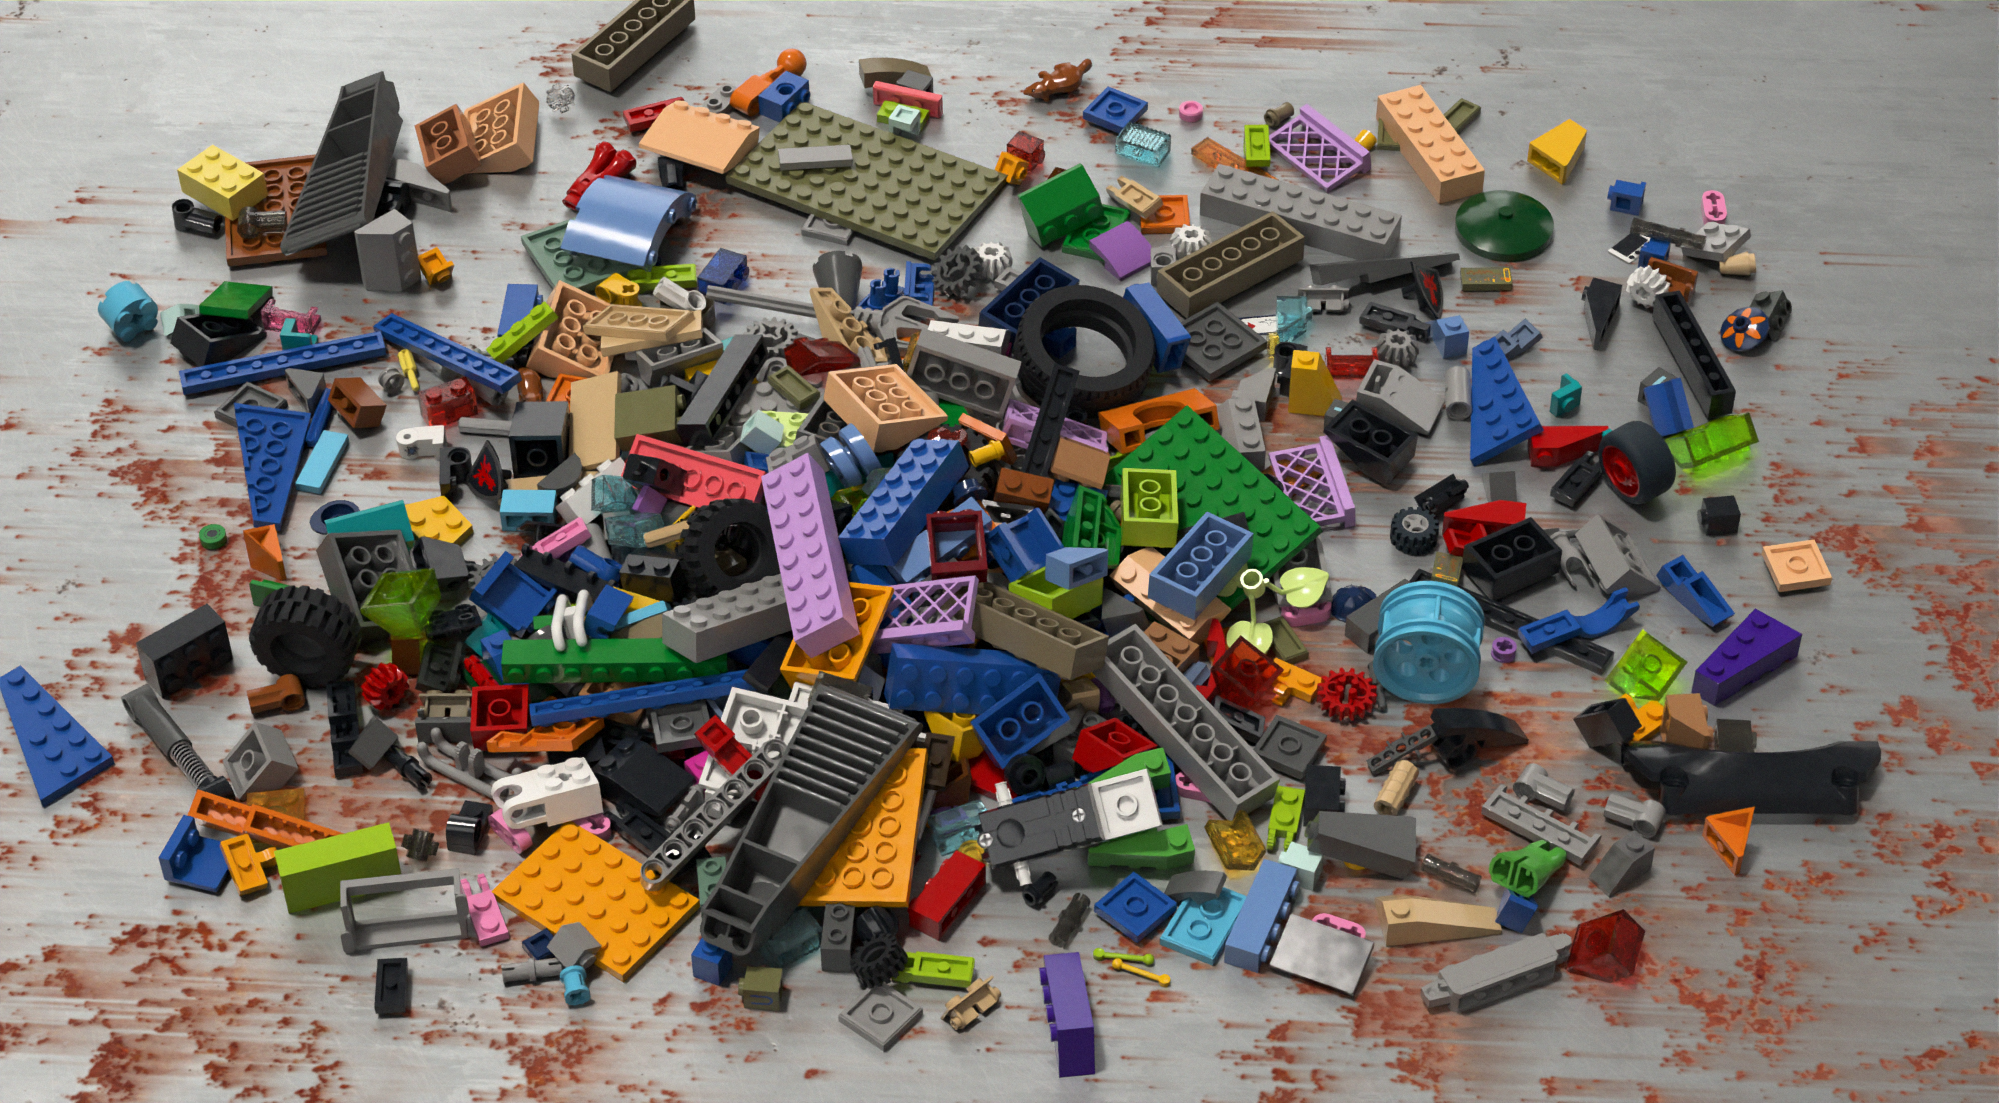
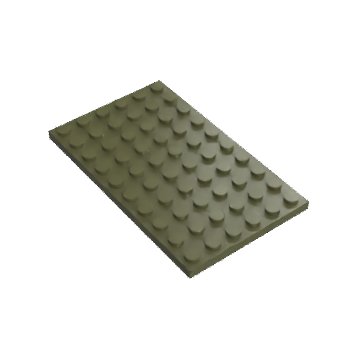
M800 102L796 109L794 108L726 175V183L935 261L1007 184L1006 179L1008 175L842 116L810 103ZM836 145L851 146L853 166L780 170L778 149Z

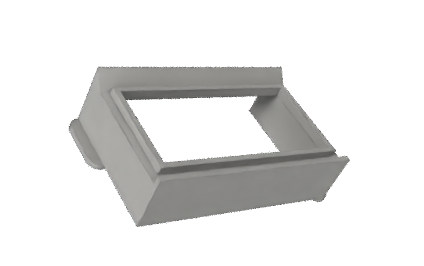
M459 868L340 881L341 911L346 930L341 933V942L345 953H353L355 950L468 938L467 915H469L467 896L462 892ZM454 885L457 910L355 920L351 896Z

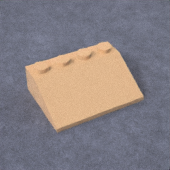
M524 82L465 109L464 115L470 122L482 164L474 171L467 172L466 174L513 172L533 163L539 100Z
M675 101L663 109L639 142L638 148L724 174L734 168L758 144L760 127L752 125L747 120L732 119L728 114H716L709 112V109L705 107H693L685 101Z
M559 280L546 302L559 318L535 337L526 367L552 378H557L559 373L584 378L609 373L614 355L602 357L601 336L585 335L583 326L611 304Z
M897 364L828 372L824 401L847 425L852 423L858 429L873 452L882 453L887 450L898 449L948 419V415Z

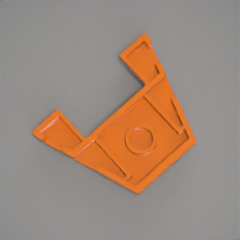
M548 696L542 702L557 700V698ZM593 716L583 718L578 722H556L547 727L537 725L527 734L500 731L486 742L488 752L575 751L581 744L593 738L597 732L605 727L604 718Z

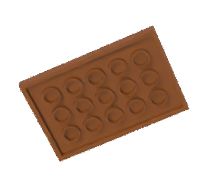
M316 154L245 162L264 173L268 196L234 221L225 217L226 259L228 266L327 255L326 242L285 256L280 248L281 241Z

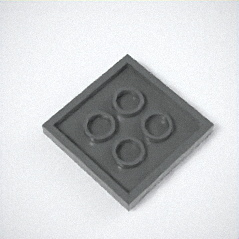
M1219 302L1180 322L1191 336L1183 360L1209 381L1267 349L1268 341Z

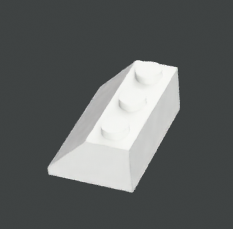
M933 320L930 321L928 327L930 331L1004 356L1006 355L1011 338V332L1004 329Z

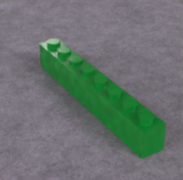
M662 638L587 639V644L584 647L578 646L576 639H564L566 648L562 652H558L555 649L553 639L503 640L501 661L503 683L515 684L671 682L728 672V652L695 663L663 644Z

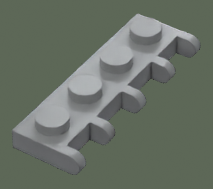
M1503 784L1495 790L1482 806L1481 814L1534 842L1539 840L1549 842L1550 850L1555 847L1564 849L1567 853V859L1580 866L1602 838V835L1595 833L1591 838L1577 830L1579 823L1575 821L1568 826L1554 819V810L1550 808L1543 813L1529 806V798L1525 795L1518 800L1506 794L1507 786Z

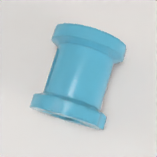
M581 966L566 967L559 976L560 981L565 986V1002L569 1005L584 1004L591 997L589 988L585 984L586 970Z

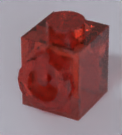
M1018 131L1007 143V152L1029 162L1027 170L1032 172L1038 164L1040 165L1044 161V140Z

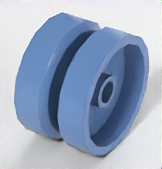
M850 423L839 430V438L842 445L836 438L829 437L821 442L819 447L835 476L852 493L863 485V478L859 470L866 478L873 479L882 473L883 469L862 434Z

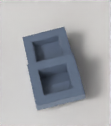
M1526 318L1508 333L1503 329L1495 336L1507 360L1523 353L1543 338L1542 334Z

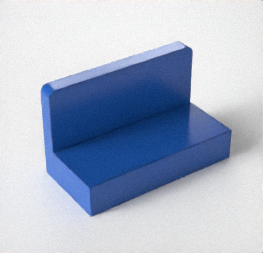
M1681 377L1643 389L1653 428L1662 437L1694 428Z

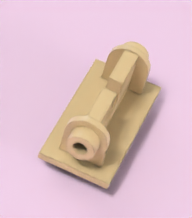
M991 975L985 981L979 978L967 988L969 993L961 998L959 995L953 997L944 1005L947 1010L941 1016V1019L943 1020L949 1015L951 1018L950 1024L955 1030L959 1028L964 1029L979 1016L973 1008L974 1005L981 1013H984L994 1004L998 1003L1001 992L997 987L992 988L989 985L994 977Z

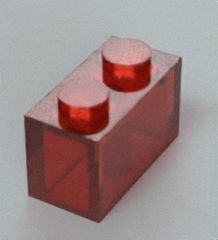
M466 376L417 392L421 416L427 426H445L459 421L461 417L478 415L475 391Z

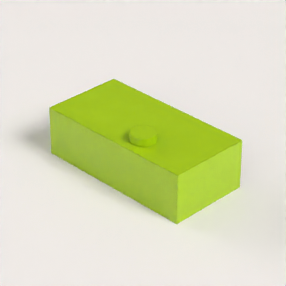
M389 822L274 851L289 914L341 901L340 881L401 874L397 848ZM362 894V895H353V896H351V898H353V897H360V896H363V895H365V894Z

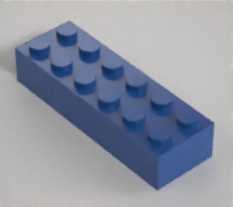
M916 439L910 443L902 456L839 535L838 539L849 564L895 566L926 525V514H932L938 509L969 468L959 440Z
M892 643L884 696L889 709L982 714L1037 673L1041 674L1057 698L1061 678L1050 670L1038 668L1035 663L1016 658L1009 651Z

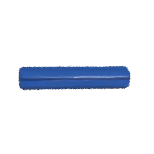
M329 388L323 390L305 437L307 447H315L331 415L333 405L328 401L331 391Z

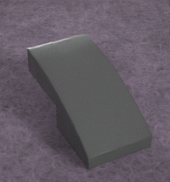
M1207 870L1175 874L1171 876L1164 894L1175 902L1191 897L1197 904L1219 898L1227 875L1224 872Z

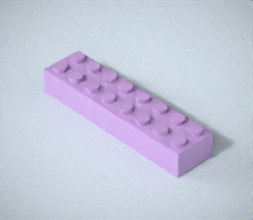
M806 453L761 476L794 641L810 658H813L860 633L838 539L825 472L810 454Z

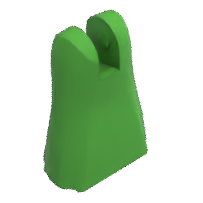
M1545 840L1535 841L1520 850L1498 853L1489 864L1491 880L1529 898L1564 865L1567 853L1560 847H1555L1549 851L1550 843Z

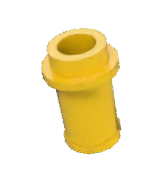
M991 440L988 445L968 452L969 459L974 468L994 459L997 461L1001 460V456L1005 455L999 440Z

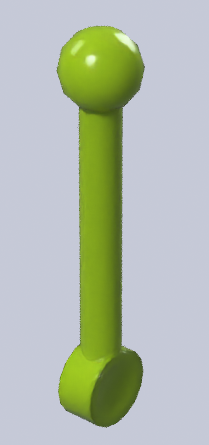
M1096 948L1093 951V958L1097 961H1101L1104 958H1119L1121 960L1144 962L1145 965H1152L1154 963V956L1152 954L1138 956L1105 952L1102 948Z

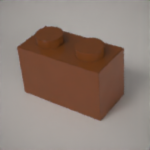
M361 377L335 378L328 397V401L353 428L379 427L387 406Z
M1001 467L993 501L1034 506L1035 508H1040L1043 513L1049 506L1054 479Z

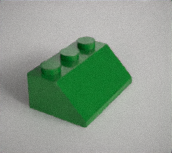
M1081 163L1017 195L1028 235L1041 247L1105 215L1100 195Z

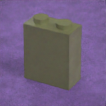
M676 385L615 394L614 439L622 452L631 450L636 434L670 444L683 443L681 435L677 431V423L683 416V410H686L684 394H680Z

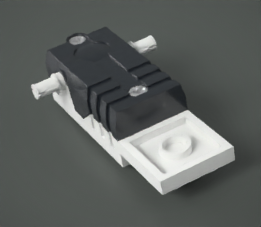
M1143 769L1017 803L1012 802L1013 799L1007 787V782L997 783L995 787L999 807L978 813L980 823L975 825L974 828L975 832H979L977 843L984 849V853L981 854L982 860L990 863L993 870L1014 866L1020 886L1032 884L1028 862L1160 827L1163 824L1149 769Z

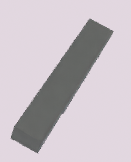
M1446 252L1309 264L1313 284L1325 285L1356 276L1360 277V282L1372 283L1411 273L1410 262L1412 261L1433 267L1460 260L1459 253Z

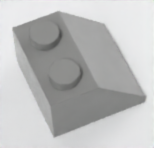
M258 722L252 724L223 759L224 766L238 799L242 801L282 788L298 769L282 730Z

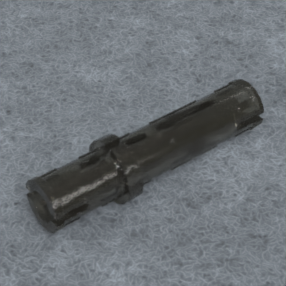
M1636 217L1633 218L1630 227V233L1675 244V247L1680 248L1684 246L1703 251L1707 238L1705 235L1685 231L1686 229L1682 227L1680 229L1672 228Z

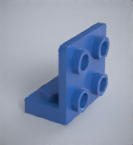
M183 815L158 857L164 880L217 892L229 873L228 866L220 849L221 841L199 836L194 817Z

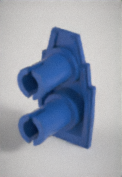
M895 268L885 269L882 286L881 279L872 280L870 282V293L857 306H861L862 309L871 308L872 311L875 309L882 310L883 307L903 296L904 287L898 286L899 270H895Z

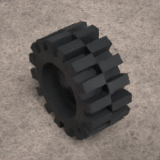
M881 933L879 938L876 935L872 936L870 942L865 940L863 947L858 946L855 949L857 953L852 954V960L850 961L851 968L865 987L874 988L875 985L881 987L883 982H886V984L890 983V978L892 977L897 978L899 976L898 971L905 969L904 964H907L908 956L895 936H892L890 933L887 935Z

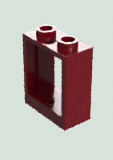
M965 509L960 512L947 513L945 511H937L932 514H926L931 581L976 576L979 579L978 583L987 582L988 567L982 510ZM975 530L978 560L937 563L935 533Z

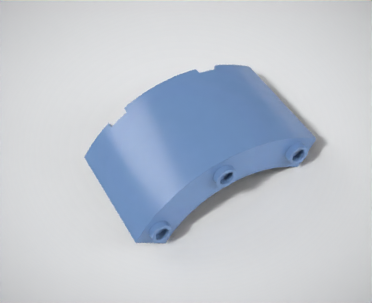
M604 175V179L597 178L592 182L580 198L576 206V210H579L576 219H570L561 249L570 255L585 254L640 266L645 271L651 272L652 266L657 262V251L666 232L680 217L690 218L691 213L695 211L697 206L696 195L681 190Z

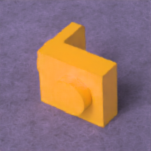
M1002 151L995 170L1008 175L1007 183L1021 185L1027 176L1029 162Z
M438 247L418 256L420 270L430 285L436 282H445L452 276L454 263L452 261L447 262Z

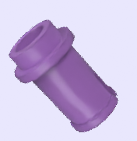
M1097 677L1091 679L1100 691L1099 713L1105 714L1114 710L1115 698L1111 697L1109 690Z

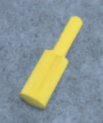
M408 349L401 350L397 357L403 374L406 378H409L412 390L418 391L420 387L416 378L417 367L412 352Z

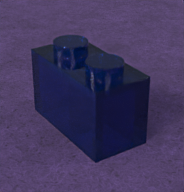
M720 248L697 277L698 292L706 296L708 285L737 290L749 275L750 269L747 266V256ZM714 300L715 302H719V303H722V304H726V303H727V302H722V301Z

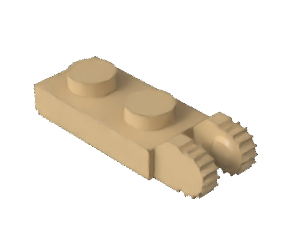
M1120 176L1117 179L1121 187L1120 190L1111 185L1106 188L1107 194L1112 199L1145 219L1163 205L1162 199L1158 195L1124 176Z

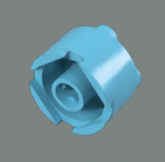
M130 281L120 282L112 286L105 293L107 297L103 303L99 302V316L125 342L133 340L136 334L144 330H152L158 323L156 319L158 314L157 304L138 283L132 284Z

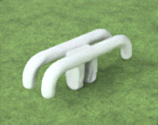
M581 590L578 593L576 606L572 607L566 595L561 594L557 597L551 623V633L554 647L558 652H562L566 648L562 632L563 625L568 639H576V643L580 647H584L587 644L584 619L586 611H589L593 605L592 598L587 590Z

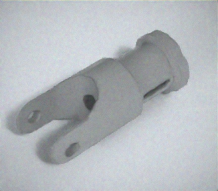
M1558 531L1550 536L1551 539L1562 549L1560 567L1571 584L1576 587L1571 578V573L1579 568L1586 569L1590 577L1593 578L1590 568L1581 553L1570 543L1569 534L1566 531Z

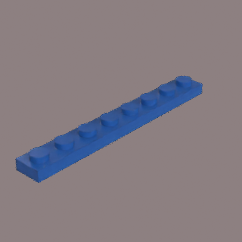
M393 313L373 326L375 332L381 331L384 339L502 394L511 390L513 386L522 381L519 371Z
M378 331L180 370L179 375L183 394L186 395L285 375V370L288 368L307 371L386 355V349L382 333Z
M746 669L530 704V716L532 726L547 727L556 722H578L583 718L593 716L604 718L612 713H634L639 709L649 707L660 709L674 703L690 704L695 700L706 698L716 700L722 696L730 695L732 687L748 691H756V689L742 679L748 670Z

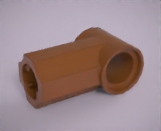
M293 674L281 676L276 681V684L246 691L252 714L279 707L286 711H295L305 704L301 680Z

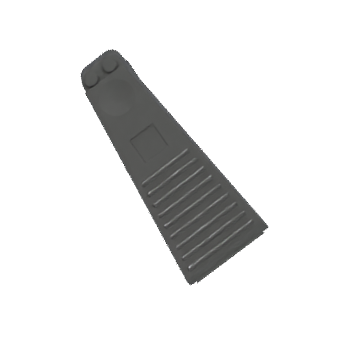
M384 71L341 86L337 103L281 241L280 248L285 256L349 234L373 221L403 123V119L398 114L400 104L394 82L386 81Z
M819 684L719 881L701 907L700 912L704 913L700 925L702 938L712 945L740 956L759 950L768 939L773 941L922 731V723L917 722L914 718L835 687Z

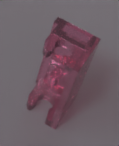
M269 299L265 307L261 309L264 330L281 332L285 319L293 318L296 319L298 333L313 335L321 322V315H315L318 307H311L308 313L305 314L273 307L276 300Z

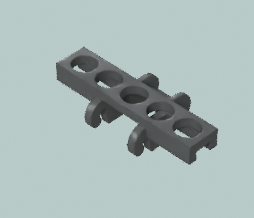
M1427 725L1410 736L1409 734L1405 736L1402 732L1401 735L1403 737L1392 743L1386 741L1388 746L1385 747L1384 751L1366 760L1374 776L1395 765L1397 760L1415 751L1419 760L1422 759L1419 750L1439 740L1431 725ZM1431 733L1430 737L1423 739L1424 736ZM1401 745H1405L1406 750L1402 753H1398V747ZM1382 761V763L1379 766L1374 767L1375 764Z

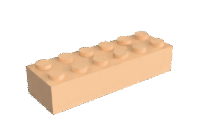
M1421 85L1378 96L1376 119L1379 122V118H1381L1384 122L1383 127L1395 143L1398 142L1400 152L1438 204L1483 192L1485 169Z

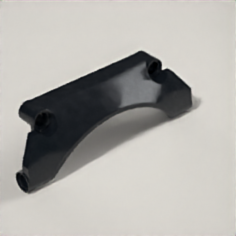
M1629 741L1621 744L1622 766H1635L1650 781L1659 782L1661 789L1660 804L1664 806L1668 815L1720 814L1755 807L1754 814L1854 815L1858 812V782L1867 781L1881 761V749L1878 741H1838L1811 749L1760 753L1708 750L1663 741Z

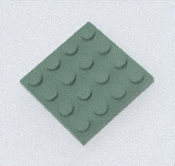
M570 219L521 236L522 245L552 289L561 280L584 292L595 290L597 285L613 273H618L622 277L627 278L628 271L642 269L640 266L578 253L577 256L567 254L561 249V244Z

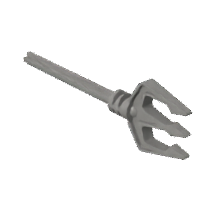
M710 285L707 287L706 299L817 318L812 303ZM909 296L899 297L883 307L882 310L875 309L872 311L871 308L862 309L861 306H857L856 309L850 312L859 322L863 320L868 325L866 330L877 335L882 341L895 337L901 357L913 356L917 343L897 338L919 337L922 328L928 330L929 325L905 317L906 315L934 318L936 321L949 323L959 322L958 316Z

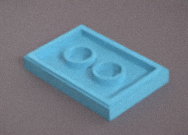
M1223 887L1219 898L1197 904L1191 897L1184 899L1161 935L1160 945L1213 966L1226 944L1247 896Z

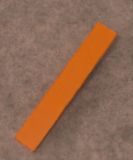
M197 789L187 815L194 817L197 825L237 836L248 833L251 840L280 848H288L344 834L255 804L248 806Z

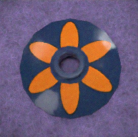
M1756 307L1737 309L1724 320L1720 330L1721 340L1727 348L1733 351L1744 352L1752 350L1767 337L1770 329L1769 319L1762 310Z

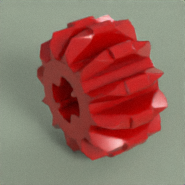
M381 662L377 669L371 667V673L364 676L366 682L360 686L363 689L362 696L379 710L384 708L390 710L393 704L399 705V700L402 697H406L404 691L410 687L407 683L408 677L406 673L390 662L388 664Z

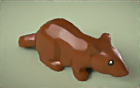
M1085 59L1078 67L1070 62L1057 64L1054 66L1055 71L1051 74L1047 71H1041L1038 76L1043 78V80L1026 87L1023 94L1033 98H1042L1045 102H1048L1050 100L1049 95L1074 91L1081 85L1083 75L1091 69L1092 62L1090 59Z
M526 367L519 368L518 371L522 378V381L517 384L519 402H542L543 389L538 372Z

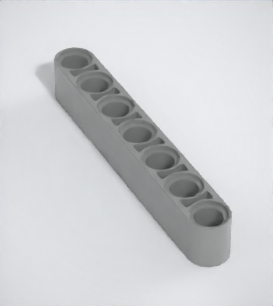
M770 739L642 864L640 883L643 888L648 891L660 890L755 797L756 792L771 779L781 758L772 760L768 757L767 753L778 751L783 756L787 748L784 741L780 739ZM756 770L762 774V777L754 780L749 778L747 773ZM731 790H738L742 797L734 800L729 798L727 793ZM718 810L722 817L714 820L707 816V812ZM694 829L698 830L702 836L699 839L693 840L686 833ZM669 850H677L682 856L679 859L672 860L666 856V853ZM649 870H657L661 877L657 880H650L645 874Z

